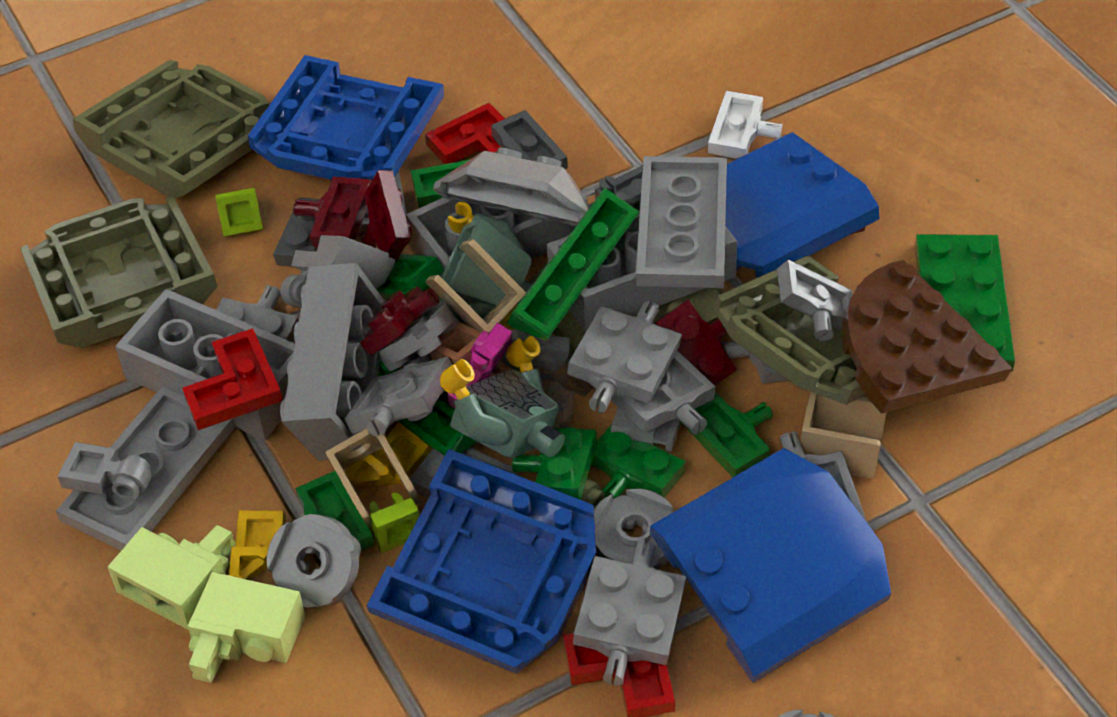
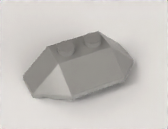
M498 148L497 153L481 152L436 181L433 189L446 199L576 227L590 208L572 176L561 167V161L545 156H538L536 162L521 159L522 153L507 148Z

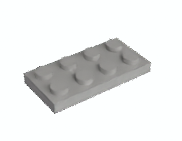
M644 156L636 286L724 288L727 158Z
M162 386L110 447L117 449L120 461L134 455L145 459L150 464L152 478L145 493L138 496L135 500H125L113 492V484L110 482L104 494L73 490L56 510L59 520L116 549L122 550L141 527L152 532L235 429L234 420L230 419L198 431L184 395Z

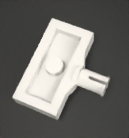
M726 91L708 141V154L737 159L748 154L750 145L757 136L773 139L780 138L783 124L761 121L763 97Z

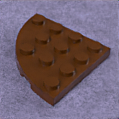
M905 260L889 263L865 277L857 286L845 310L841 335L844 353L851 355L857 368L854 374L856 381L881 414L1005 381L1012 369L999 355L998 351L989 345L971 327L970 323L961 317L944 300L943 296L934 290L917 273V270Z

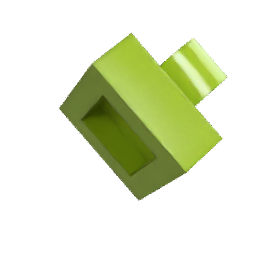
M255 188L215 195L223 236L263 229Z
M392 493L393 505L381 510L375 501L370 502V518L374 541L381 553L406 543L419 518V510L412 497L403 500L399 493Z

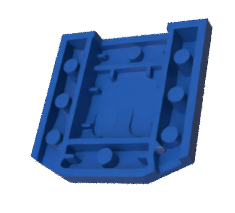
M304 55L248 134L249 145L251 149L277 168L332 180L333 176L371 179L372 181L378 170L393 171L395 177L442 101L444 85L412 77L406 79L404 87L340 74L339 62Z
M793 132L727 163L725 226L737 240L736 271L741 266L754 269L756 277L759 278L776 270L787 260L794 262L805 256H810L880 219L879 205L867 185Z
M785 448L650 525L651 536L673 568H679L683 575L686 576L689 584L727 637V647L752 683L885 603L891 596L884 548L879 538L828 471Z
M448 449L429 485L431 495L393 567L387 565L366 606L371 614L517 674L558 642L590 575L594 556H596L594 507L585 501Z

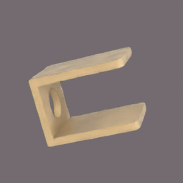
M471 239L464 241L459 247L506 294L483 319L439 275L430 276L425 282L469 327L480 332L485 330L489 333L496 323H499L525 296L526 292L475 240Z
M810 392L801 434V445L804 454L821 456L842 451L850 475L874 479L881 442L876 439L882 438L886 413L881 414L867 396H861L845 405Z
M366 428L327 450L325 453L369 530L372 531L371 518L344 469L383 448L415 505L421 503V500L385 436H381V434L378 437L373 436ZM364 444L363 446H361V447L358 448L357 450L350 452V451L353 450L354 448H356V447H358V446Z

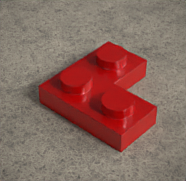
M486 103L425 133L426 145L444 164L457 162L477 151L494 153L501 146L492 137L491 125L505 118L490 103Z
M253 328L211 342L223 374L182 387L186 403L198 431L283 400L280 387Z
M574 633L564 634L563 646L571 685L602 681L609 657L595 649L573 645ZM644 660L628 661L623 678L624 682L620 685L627 717H647L675 712L676 702L667 666ZM615 668L612 679L615 678L617 668Z

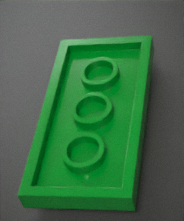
M916 234L914 246L917 273L934 290L938 291L944 300L961 317L965 318L989 345L998 351L999 355L1012 367L1011 371H1013L1015 355L998 235Z

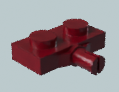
M378 170L364 193L368 208L369 224L360 242L374 248L378 246L379 250L389 253V258L397 261L406 245L410 243L412 229L410 222L406 221L402 207V192L400 188H397L393 171Z
M333 176L328 191L320 200H295L296 203L293 206L295 216L315 217V223L309 235L313 247H318L321 235L343 236L352 240L356 239L367 210L364 193L370 185L371 179Z
M416 286L405 295L401 290L395 292L381 304L383 310L367 322L370 330L361 340L360 344L370 356L401 336L414 320L417 321L422 317L423 313L438 305L440 300L437 293L431 288H428L423 293L419 286Z
M689 299L683 301L653 323L682 334L677 351L714 386L737 370L722 348L720 338L728 332L724 326L722 327L719 318L709 325L702 319Z

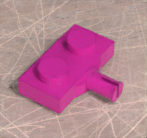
M496 323L490 333L484 330L478 336L471 348L472 359L469 362L475 375L474 379L466 386L489 378L508 347L512 344V331ZM448 393V405L455 409L454 400L457 397L455 394Z

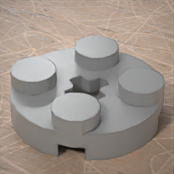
M440 301L438 305L423 313L420 319L414 320L401 336L377 351L386 368L389 371H393L407 362L410 358L409 355L417 352L422 357L436 349L442 343L438 336L452 330L459 321L446 302Z
M644 489L626 490V495L618 496L614 499L613 494L604 498L594 509L596 556L624 563H632L636 543L640 540H645L643 556H645L647 544L650 541L656 546L651 567L659 570L660 567L666 565L669 561L651 536L650 525L673 513L672 505L661 495ZM638 525L642 527L643 535L640 537H630L623 530L625 528L632 530Z
M304 515L293 522H287L275 533L267 552L268 571H272L273 579L277 584L273 586L300 591L303 607L316 608L335 605L347 594L354 584L359 569L361 547L358 540L336 519L323 515ZM318 550L322 560L320 569H315L311 574L308 572L309 563L304 561L306 553L314 554Z

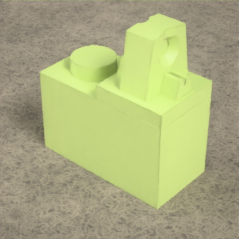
M216 525L199 544L196 542L193 544L185 539L178 544L171 536L165 533L157 535L141 527L107 568L117 593L188 630L189 621L211 573L215 572L226 575L225 571L230 565L228 558L231 555V547H235V541L233 540L232 532L219 525Z
M212 572L187 626L191 636L189 648L193 652L189 662V669L193 672V679L212 683L223 659L239 661L242 653L260 662L274 660L287 663L306 617L300 591Z

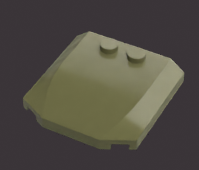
M169 60L73 118L74 131L90 152L162 194L177 198L186 195L253 150L249 145L248 134L268 108L269 103L264 95L210 66L197 64L193 70L178 68V61Z
M165 197L167 204L146 205L144 198L128 199L54 224L44 231L46 239L30 250L27 244L20 248L58 343L84 348L109 338L126 334L165 289L203 304L217 288L214 273L174 197Z
M809 256L794 261V263L827 279L838 282L839 276ZM777 269L717 296L713 310L731 339L793 384L845 405L865 395L854 377L857 368L852 357L844 353L842 331L832 326L834 335L830 340H816L814 336V323L811 317L781 302Z

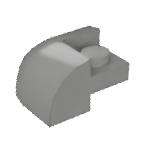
M321 235L317 251L295 250L291 266L306 271L305 278L307 279L308 267L357 263L375 289L386 283L394 267L395 259L389 258V253L343 236Z

